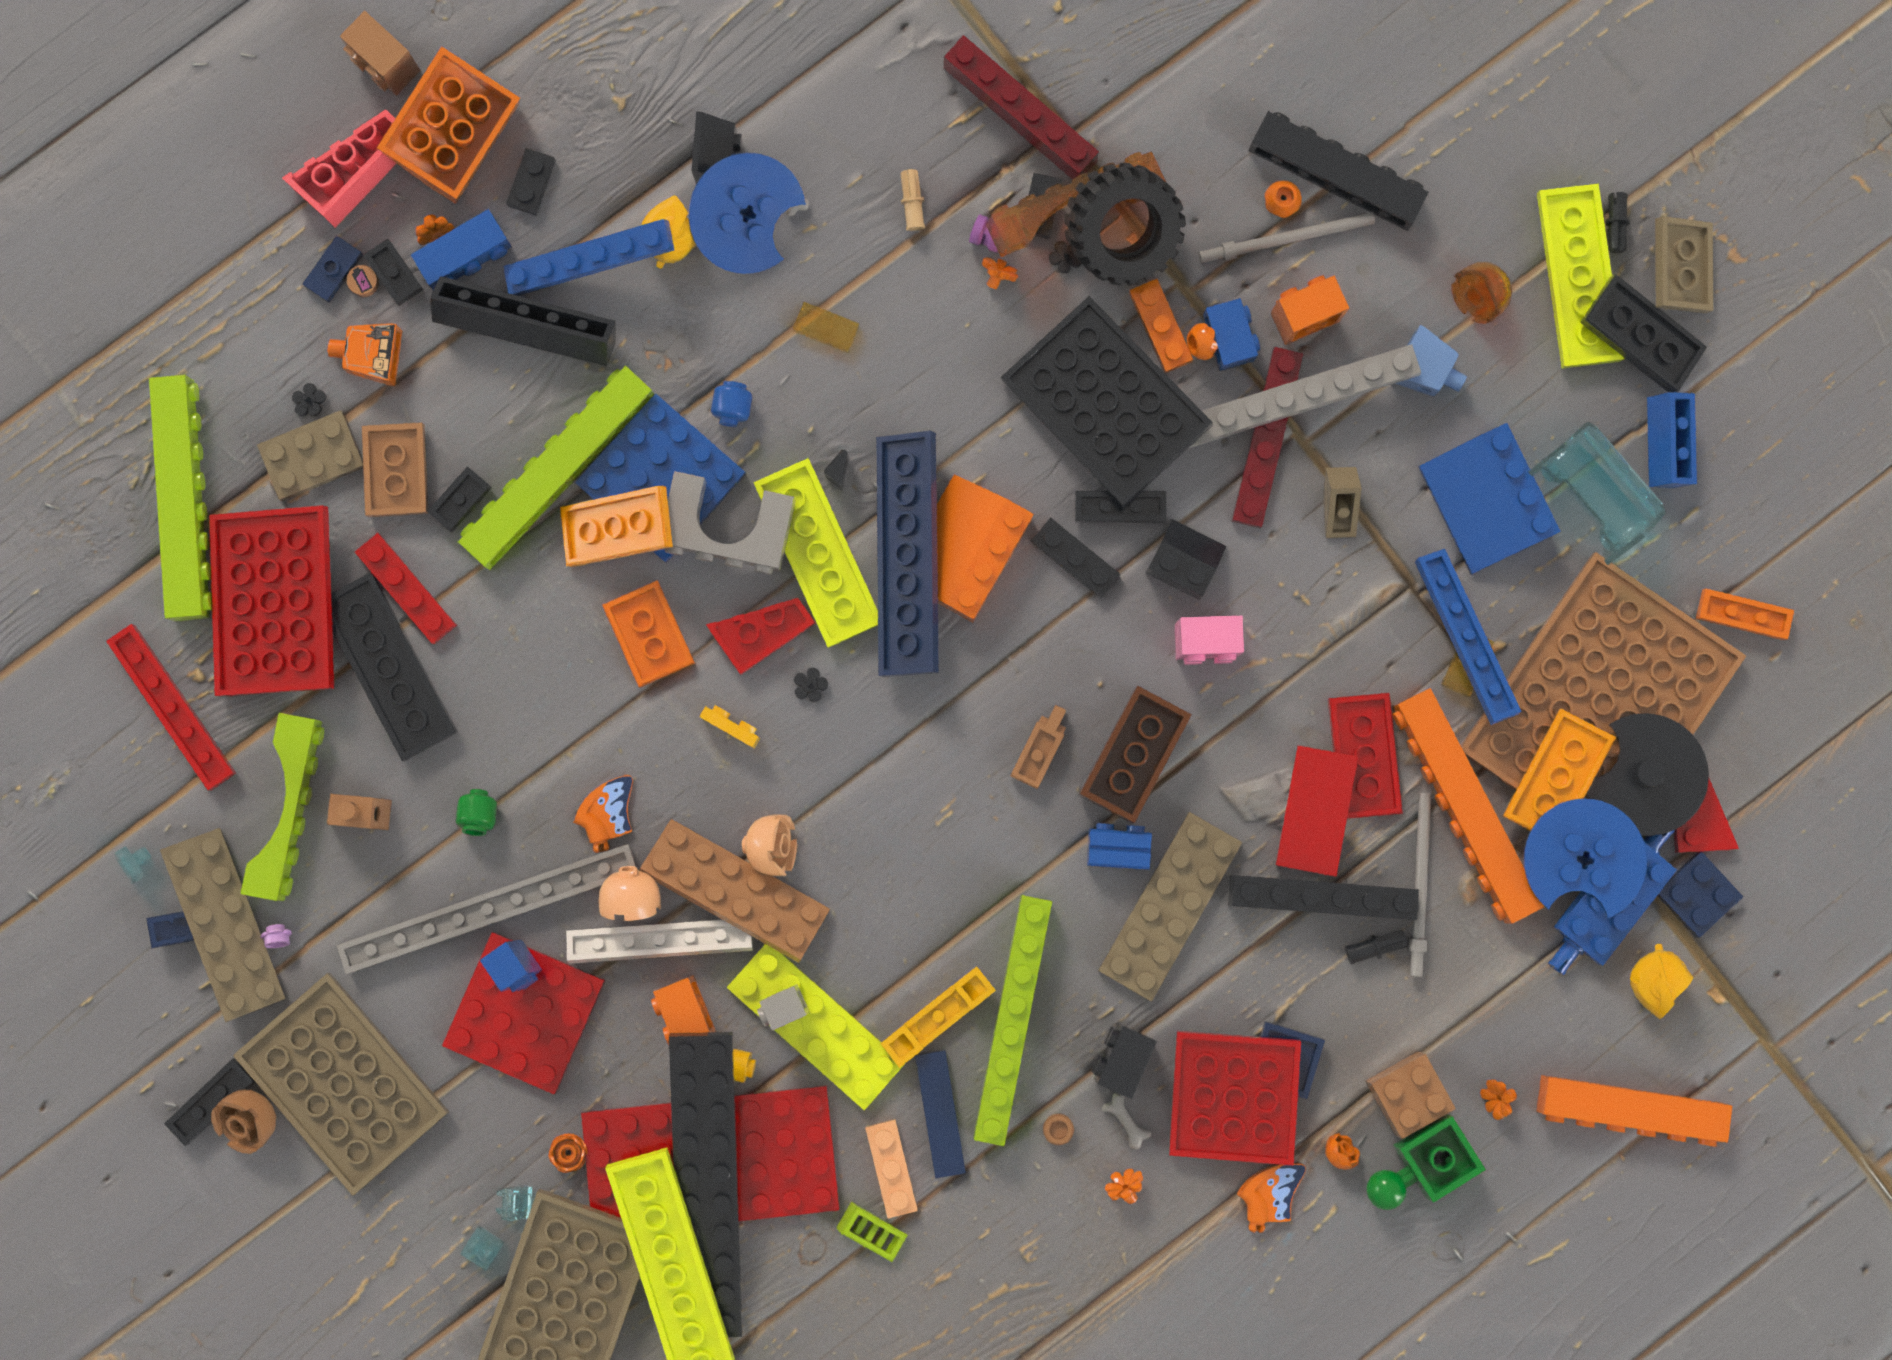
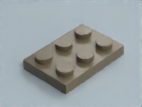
M1665 216L1655 219L1656 308L1698 313L1713 311V223Z
M342 410L257 444L278 499L282 502L363 469V458Z

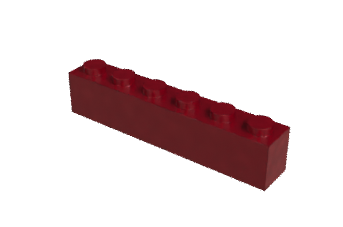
M965 35L944 56V69L1074 182L1078 184L1096 164L1099 151Z

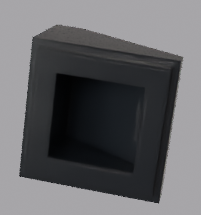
M845 449L841 450L824 470L825 477L840 490H843L848 463V452Z

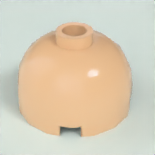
M784 814L764 816L754 821L747 831V835L742 840V850L755 870L770 876H786L785 871L793 869L797 853V839L791 841L790 830H795V826L789 816Z
M635 866L619 868V872L613 873L605 879L599 891V912L601 916L607 919L615 920L614 914L624 915V921L640 920L657 914L656 908L661 909V895L655 880L649 874L637 870Z

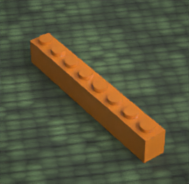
M1431 688L1392 706L1395 711L1392 714L1393 719L1400 730H1405L1409 738L1406 741L1407 746L1414 757H1419L1423 765L1420 768L1421 773L1428 784H1433L1437 792L1435 800L1442 811H1447L1451 819L1449 827L1457 839L1461 838L1465 846L1463 854L1471 866L1475 865L1480 875L1477 877V881L1484 893L1489 892L1494 902L1491 904V907L1499 921L1503 920L1506 924H1513L1544 908V905L1531 890L1525 875V869Z

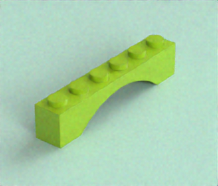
M284 713L278 714L272 743L280 757L284 771L286 788L284 808L279 824L270 841L246 865L240 893L242 895L274 901H285V897L289 896L292 890L293 879L290 878L292 865H296L299 857V848L296 847L298 835L301 836L305 828L306 820L302 816L304 806L309 804L312 795V788L309 787L311 775H315L318 767V758L315 757L317 745H321L324 738V728L321 727L322 721Z

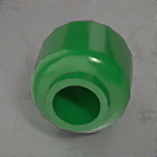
M471 789L470 794L462 795L458 799L456 825L466 835H486V832L492 830L495 826L497 801L488 796V792L485 790Z

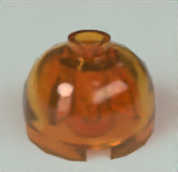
M1492 262L1473 263L1461 269L1454 276L1456 281L1451 284L1454 301L1463 314H1466L1468 310L1475 317L1472 321L1480 324L1492 322L1509 306L1513 292L1510 279L1499 266Z

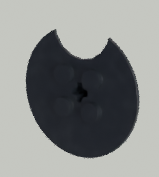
M1649 713L1625 716L1609 724L1608 726L1613 729L1618 737L1620 747L1618 760L1609 772L1594 778L1587 791L1588 798L1606 802L1624 812L1636 825L1641 836L1668 833L1689 821L1700 808L1705 798L1709 781V770L1704 751L1693 734L1680 723L1670 718Z

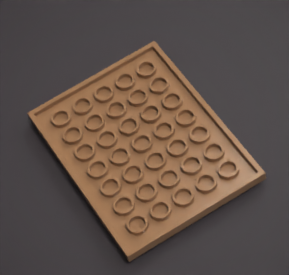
M1594 552L1507 677L1508 684L1522 712L1517 716L1490 725L1485 712H1483L1461 744V747L1466 757L1516 791L1558 710L1563 709L1616 737L1595 776L1600 777L1613 768L1620 752L1618 737L1613 729L1608 726L1609 724L1625 716L1649 713L1670 718L1694 734L1746 658V655L1597 552Z

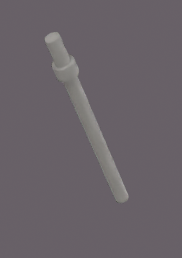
M1373 212L1239 243H1234V241L1221 243V247L1200 251L1198 253L1200 263H1206L1219 259H1224V261L1237 259V255L1375 224V217Z
M1419 793L1414 889H1419L1417 920H1413L1412 939H1409L1408 951H1411L1410 976L1419 977L1423 976L1424 952H1427V940H1424L1432 793Z

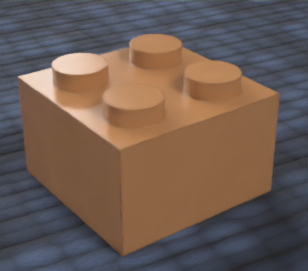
M365 10L340 35V38L346 45L343 50L350 57L353 64L362 72L366 71L372 77V81L384 92L389 89L397 96L421 71L410 52Z
M1419 1051L1365 1081L1393 1133L1401 1139L1456 1109L1428 1057Z

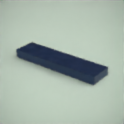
M941 1050L917 1054L915 1058L935 1179L965 1174L946 1051Z

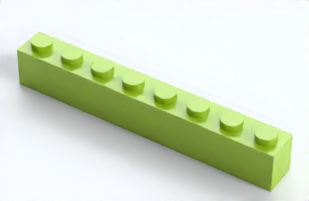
M626 365L622 370L616 369L606 380L608 384L601 392L595 391L587 399L585 409L580 414L574 413L566 421L565 430L559 436L557 434L553 435L545 443L544 448L546 450L538 458L534 456L523 467L525 472L517 480L513 478L502 489L504 494L496 502L492 500L483 508L481 512L483 516L475 524L471 522L462 530L460 534L462 538L458 542L484 567L490 570L654 396L652 389Z
M187 375L149 378L164 615L165 619L171 621L210 618V610H212V593L208 591V580H211V566L209 562H206V550H209L210 542L208 533L204 532V520H207L208 512L205 502H202V490H205L206 483L203 472H200V461L203 460L204 454L202 444L198 442V431L201 430L202 424L199 413H196V401H199V388L197 383H194V380Z
M1024 895L1020 896L973 1134L975 1141L1000 1146L1005 1145L1052 901Z

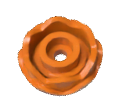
M1277 181L1270 185L1265 192L1266 209L1281 218L1291 216L1301 206V192L1290 181ZM1281 196H1285L1286 200L1283 201Z
M1199 323L1189 331L1187 346L1190 353L1197 359H1211L1218 349V345L1214 340L1215 331L1213 328L1205 323Z
M570 1133L563 1134L552 1141L548 1157L550 1162L560 1172L569 1173L577 1171L586 1161L585 1154H588L587 1146L579 1136ZM567 1150H570V1151H571V1155H570V1156H568V1155L566 1154V1151H567Z
M1337 1133L1328 1138L1325 1154L1333 1166L1338 1169L1348 1170L1359 1164L1360 1151L1353 1146L1349 1136Z

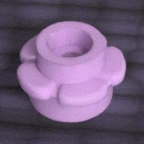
M276 924L266 927V932L262 933L260 937L264 940L266 948H281L290 944L289 937L292 932L285 929V925Z

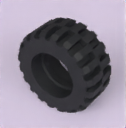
M1120 163L1118 168L1113 164L1103 166V173L1099 174L1096 171L1088 175L1090 181L1085 185L1080 182L1075 188L1079 192L1076 198L1070 197L1067 206L1071 209V212L1066 213L1064 216V224L1068 227L1065 231L1066 240L1071 244L1070 249L1074 256L1098 279L1102 281L1108 280L1111 284L1119 286L1123 281L1128 286L1137 285L1139 278L1147 282L1154 278L1153 273L1159 270L1162 273L1167 269L1168 266L1165 264L1170 257L1175 259L1179 253L1175 249L1177 243L1182 244L1185 236L1180 231V228L1186 226V218L1180 213L1183 210L1181 200L1175 196L1176 192L1156 173L1151 172L1144 166L1137 165L1134 167L1130 163ZM1123 200H1142L1147 205L1149 212L1148 224L1143 235L1129 247L1123 249L1107 248L1102 243L1100 237V228L1106 213L1115 204Z

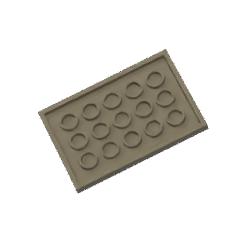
M331 973L324 975L233 1055L352 1196L356 1195L449 1113L448 1109Z
M539 1189L478 1360H611L640 1279L622 1219Z

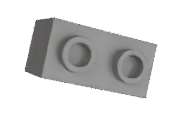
M798 984L764 998L760 1001L761 1007L757 1009L764 1027L770 1025L772 1031L800 1019L810 1012Z

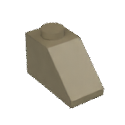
M1356 467L1326 468L1323 491L1326 538L1356 537L1362 490Z

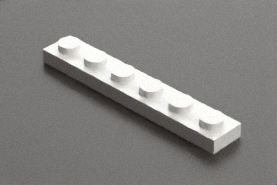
M724 920L566 931L567 962L569 964L753 951L752 936Z

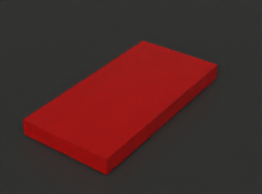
M1390 693L1329 698L1328 708L1333 752L1358 756L1347 819L1403 814Z
M1297 746L1276 860L1277 866L1337 877L1358 756Z

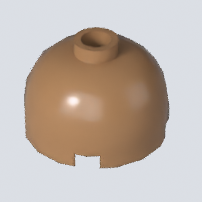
M238 1090L224 1097L213 1108L211 1122L219 1137L224 1134L230 1140L227 1144L229 1147L241 1153L252 1154L263 1147L272 1136L276 1127V1114L270 1101L262 1094L252 1090Z

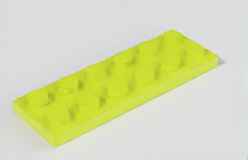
M1599 184L1540 190L1537 193L1561 368L1621 362L1624 360L1622 355L1580 323L1612 276Z
M809 458L753 482L761 501L764 490L794 496L796 503L785 554L827 647L830 648L877 627L878 610Z
M765 944L727 986V989L759 1016L757 1009L761 1007V1000L798 984L810 1012L806 1016L774 1031L865 1111L903 1066L899 1068L880 1044L881 1041L786 956Z

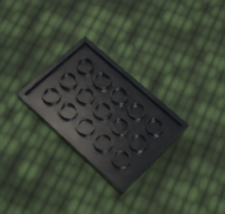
M1090 296L1001 376V380L1123 508L1213 426V422Z

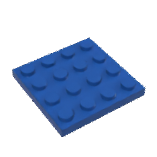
M655 393L575 483L594 500L655 486H666L668 499L674 471L704 477L707 485L700 512L701 525L742 480L746 472ZM665 549L653 551L665 563L673 556V554L666 553Z

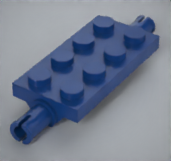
M1675 830L1645 837L1643 840L1647 853L1645 880L1636 898L1617 915L1607 919L1602 904L1593 895L1582 891L1578 894L1554 925V928L1564 937V944L1548 962L1551 967H1554V970L1565 975L1567 969L1579 954L1589 956L1601 966L1606 963L1677 869L1661 857L1659 852Z

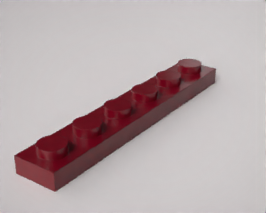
M1274 347L1263 391L1297 381L1303 353ZM1288 417L1253 429L1232 522L1261 529Z

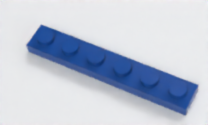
M661 219L505 265L503 267L508 294L523 295L674 251L670 224L668 220Z
M1442 549L1417 558L1415 564L1490 725L1519 715L1522 711L1446 550Z

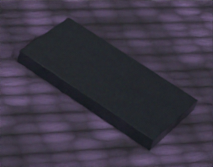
M1617 274L1609 278L1580 322L1667 392H1679L1707 348L1706 345L1661 309L1656 308V305Z

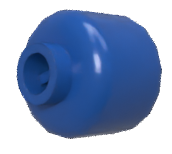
M723 381V385L715 388L711 414L720 419V425L737 427L738 422L748 420L753 396L746 389L747 385L734 381Z

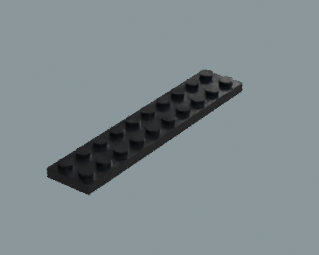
M733 1032L670 1033L669 1058L673 1167L727 1336L742 1337Z

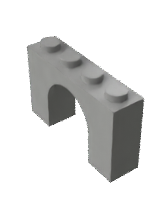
M674 471L668 497L673 547L665 548L666 553L683 556V551L694 553V558L701 561L712 562L713 558L725 560L724 565L742 569L743 564L755 566L754 571L762 574L772 575L773 570L780 572L796 503L794 496L764 490L758 520L751 534L737 543L722 544L707 537L700 525V512L707 481L704 477Z

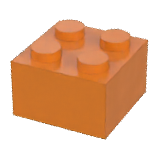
M1324 275L1316 277L1307 283L1308 287L1298 291L1297 287H1294L1280 294L1281 298L1276 301V305L1271 311V316L1285 345L1340 322L1349 310V306L1335 275L1327 279Z
M694 975L653 991L655 998L651 999V1003L656 1015L663 1016L666 1027L662 1029L668 1045L670 1033L716 1032Z

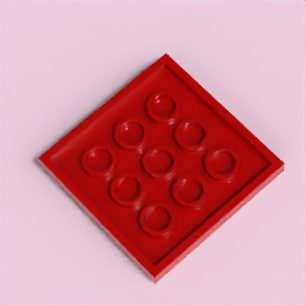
M492 932L480 960L503 943L514 940ZM526 946L542 968V971L536 974L538 980L524 990L521 989L513 993L511 990L501 992L479 960L442 1046L555 1095L605 980Z
M1177 1031L1169 1156L1294 1166L1301 1040Z

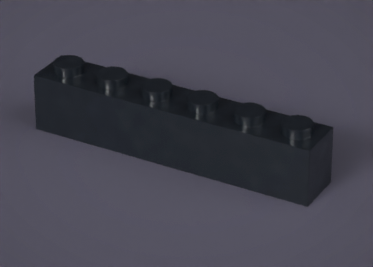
M1267 112L1248 150L1370 213L1373 212L1374 215L1406 231L1414 223L1429 193L1423 189V185L1411 179L1406 181L1397 176L1393 169L1386 166L1379 167L1371 163L1367 156L1357 152L1353 154L1343 149V145L1333 139L1325 140L1317 136L1316 131L1307 126L1299 127L1291 123L1286 115L1279 112Z
M440 276L430 298L432 322L603 366H607L615 347L616 321L442 276Z
M1230 875L1228 906L1417 920L1419 889Z

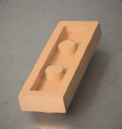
M896 1119L866 1126L887 1218L918 1211Z

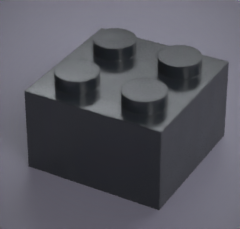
M1120 1023L1117 1024L1116 1028L1110 1027L1104 1040V1044L1108 1047L1103 1057L1097 1056L1091 1070L1095 1075L1094 1080L1097 1084L1132 1099L1157 1041Z

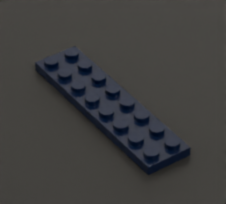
M929 430L876 437L878 676L895 677L939 673L936 433Z

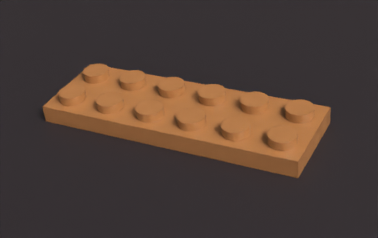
M670 819L639 870L649 874L655 882L800 963L830 911L828 907L777 878L755 870L747 861L673 819Z

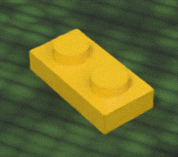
M716 705L712 710L705 706L699 716L700 718L755 749L760 740V737L755 735L757 730L755 727L742 720L737 725L728 719L731 715L730 713Z

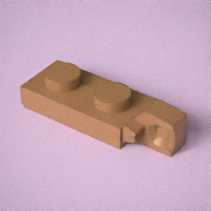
M1055 705L1049 718L1041 716L1039 722H1036L1010 775L1011 777L1038 789L1064 737L1063 733L1066 727L1060 725L1066 712L1064 708Z

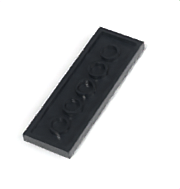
M370 572L331 593L332 631L401 760L406 761L458 733L375 576Z

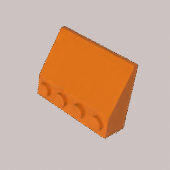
M441 46L377 149L425 185L456 204L517 109L520 97Z
M954 474L937 503L938 604L973 623L1031 523L1034 514L1012 501Z

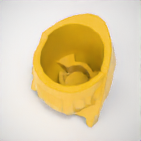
M675 195L656 205L647 213L641 225L661 219L669 221L674 251L654 256L658 260L656 267L660 269L663 268L665 263H676L682 260L697 246L690 231L689 219L687 218L688 212Z
M1661 943L1655 945L1654 952L1643 956L1634 965L1630 974V985L1636 998L1659 1019L1669 1012L1675 1005L1674 1000L1693 980V976L1679 956L1673 952L1664 951Z

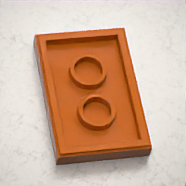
M658 580L602 605L639 688L695 664Z

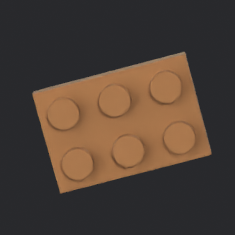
M421 422L362 426L365 516L383 517L428 514L425 424Z

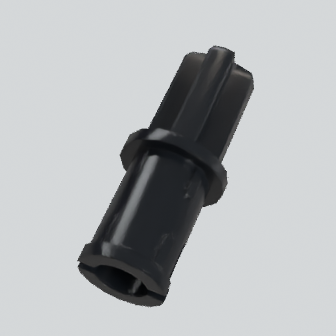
M1616 192L1617 197H1615L1614 193L1608 195L1609 219L1605 221V224L1609 227V252L1622 253L1627 249V226L1630 224V219L1627 218L1628 194Z
M1398 930L1378 937L1371 935L1369 940L1345 946L1348 960L1352 965L1373 957L1380 959L1382 954L1407 947L1408 941L1404 931Z

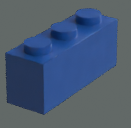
M487 209L411 254V257L428 285L434 291L440 276L457 280L463 275H473L482 268L481 265L489 260L495 261L505 256L507 249L512 246L490 210Z
M1668 392L1647 397L1649 487L1678 488L1697 484L1695 393Z
M522 940L505 942L480 960L501 992L511 990L513 993L526 989L538 980L536 974L542 971V968Z

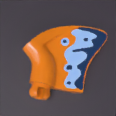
M630 775L612 779L597 787L584 799L577 811L573 823L582 826L586 830L589 842L593 844V851L595 853L609 850L608 839L632 832L628 818V801L633 783V778Z
M1294 1163V1166L1273 1165L1258 1171L1243 1183L1237 1195L1246 1203L1247 1220L1249 1221L1248 1228L1251 1232L1256 1233L1258 1231L1263 1233L1265 1231V1223L1291 1221V1203L1294 1193L1305 1174V1165L1302 1163Z

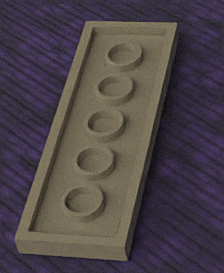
M1188 812L1098 971L1152 1002L1243 842L1193 813Z
M218 828L160 849L225 1022L285 1000L286 998L264 941L260 937L261 933L246 895L240 894L242 884L221 829Z

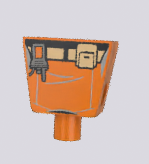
M392 323L348 326L345 340H329L328 356L343 358L342 368L351 375L395 386L403 331L397 324Z

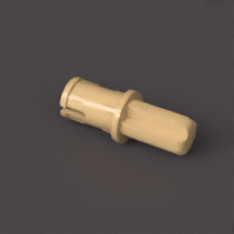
M907 169L901 172L903 191L901 204L904 205L906 230L925 229L922 211L924 197H921L918 171Z

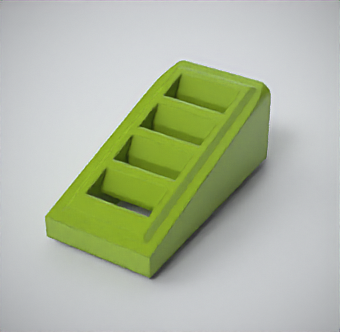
M854 1202L849 1204L836 1228L841 1234L890 1262H893L908 1236L903 1231ZM858 1215H860L861 1217L852 1231L851 1227ZM869 1220L872 1224L865 1236L862 1237L860 1234ZM879 1227H881L883 1230L874 1244L871 1241ZM889 1234H894L887 1249H882Z

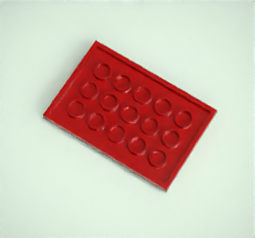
M320 505L209 515L215 696L224 697L334 689L328 507Z

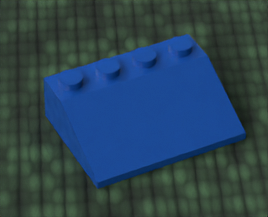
M1508 423L1481 434L1418 466L1470 574L1561 532Z

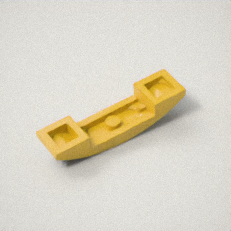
M976 966L880 1044L900 1068L996 990Z

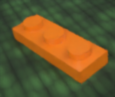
M1158 279L1131 289L1129 291L1130 297L1164 373L1166 374L1193 361L1192 355Z
M1705 588L1701 592L1696 619L1771 638L1788 640L1794 610Z

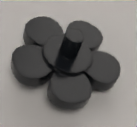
M1065 241L1056 242L1054 245L1056 252L1049 254V262L1052 265H1058V270L1061 273L1070 272L1071 266L1079 268L1082 265L1070 249L1071 244L1067 248Z
M312 383L305 384L303 392L295 391L292 395L293 402L298 404L295 407L296 414L303 417L309 412L310 415L317 416L322 410L318 404L325 402L326 394L321 390L317 391L316 386Z
M809 668L807 670V677L803 673L796 674L794 682L800 686L795 690L796 697L803 700L808 696L811 702L819 701L821 693L818 690L824 691L828 688L827 679L824 677L819 678L820 672L816 668Z

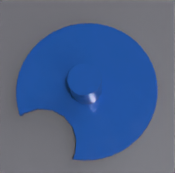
M739 153L726 157L711 166L702 175L693 190L688 213L693 240L701 253L709 261L724 270L740 274L757 273L767 270L785 259L775 248L773 240L774 226L780 215L790 207L806 205L802 188L794 174L784 164L772 157L758 153Z
M1575 799L1560 803L1549 809L1534 824L1525 844L1524 869L1531 890L1547 909L1550 910L1551 905L1559 896L1570 891H1582L1593 895L1602 904L1608 919L1623 911L1638 895L1646 876L1647 853L1638 828L1624 812L1603 801Z

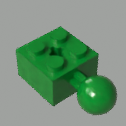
M1446 1114L1394 1144V1148L1406 1167L1398 1172L1391 1170L1377 1171L1369 1178L1366 1192L1374 1206L1382 1210H1392L1400 1206L1404 1201L1406 1188L1417 1183L1426 1199L1434 1203L1486 1169L1453 1116ZM1438 1151L1444 1152L1441 1156L1442 1162L1440 1164L1434 1161L1435 1154Z

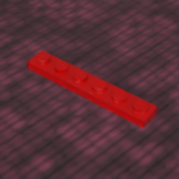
M130 624L106 641L206 789L212 791L236 774L235 770L134 624Z

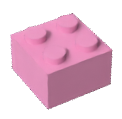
M1181 617L1175 623L1176 660H1184V665L1202 664L1205 659H1214V664L1232 663V661H1235L1238 656L1244 653L1243 617Z

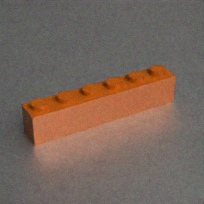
M1541 1075L1536 1112L1545 1114V1120L1564 1123L1565 1118L1576 1119V1125L1594 1128L1595 1122L1607 1124L1606 1130L1625 1133L1626 1127L1637 1129L1638 1135L1656 1137V1132L1667 1133V1139L1686 1142L1687 1137L1698 1138V1144L1717 1147V1141L1728 1143L1733 1106L1714 1101Z

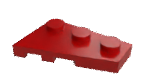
M799 598L764 607L760 610L736 615L719 622H712L706 624V626L739 674L742 675L816 623Z
M1709 779L1707 792L1700 808L1689 821L1675 829L1673 833L1675 853L1739 849Z

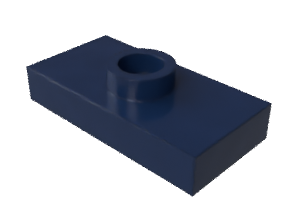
M336 235L302 285L330 303L347 279L349 271L356 266L363 253Z
M183 911L146 918L151 949L194 941Z

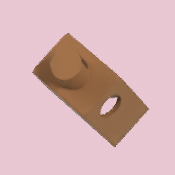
M330 794L327 825L389 830L392 800ZM377 807V817H376V820H375V819H374V811H375V808Z

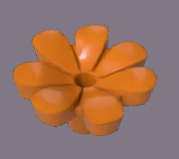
M433 214L424 217V224L416 227L418 243L420 245H425L428 242L431 243L455 229L452 223H448L447 219L443 216L437 218Z
M989 257L983 258L982 266L988 270L987 273L990 275L987 285L993 289H997L1001 280L1004 279L1015 282L1019 277L1016 274L1017 269L1006 266L1007 262L1000 258L997 259V262Z
M1495 1079L1487 1080L1486 1085L1488 1089H1481L1480 1096L1482 1099L1488 1100L1485 1103L1487 1112H1492L1495 1120H1501L1512 1113L1510 1103L1516 1100L1517 1094L1513 1089L1506 1090V1085L1502 1081L1497 1082Z
M1127 1169L1123 1174L1124 1176L1119 1172L1112 1173L1110 1178L1114 1183H1108L1105 1186L1108 1196L1112 1200L1122 1198L1128 1204L1135 1203L1138 1199L1136 1192H1140L1143 1188L1141 1183L1143 1180L1142 1172L1137 1171L1134 1173L1133 1169Z

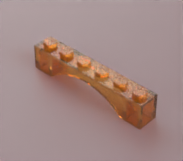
M1152 151L1143 155L1141 152H1136L1125 158L1123 163H1130L1134 167L1137 165L1144 166L1166 182ZM1103 167L1098 170L1099 174L1104 172ZM1088 173L1075 177L1072 183L1062 187L1061 184H1056L1045 191L1046 194L1041 196L1028 195L1022 198L1018 205L1010 208L1008 205H1004L992 211L986 227L1000 257L1028 247L1036 231L1044 221L1058 210L1066 207L1070 197L1076 198L1079 192L1075 188L1078 184L1082 182L1085 185L1090 181ZM1126 199V200H1123V201L1128 202V203H1131V204H1135V203L1140 202V201H1142V200H1140V199Z

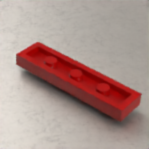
M376 533L355 551L356 555L432 644H436L457 626L381 534Z

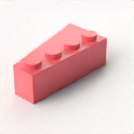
M385 109L355 129L353 135L342 142L338 140L329 146V151L316 159L312 157L303 163L305 165L294 174L292 172L288 173L282 179L336 228L397 164L377 149L395 117Z

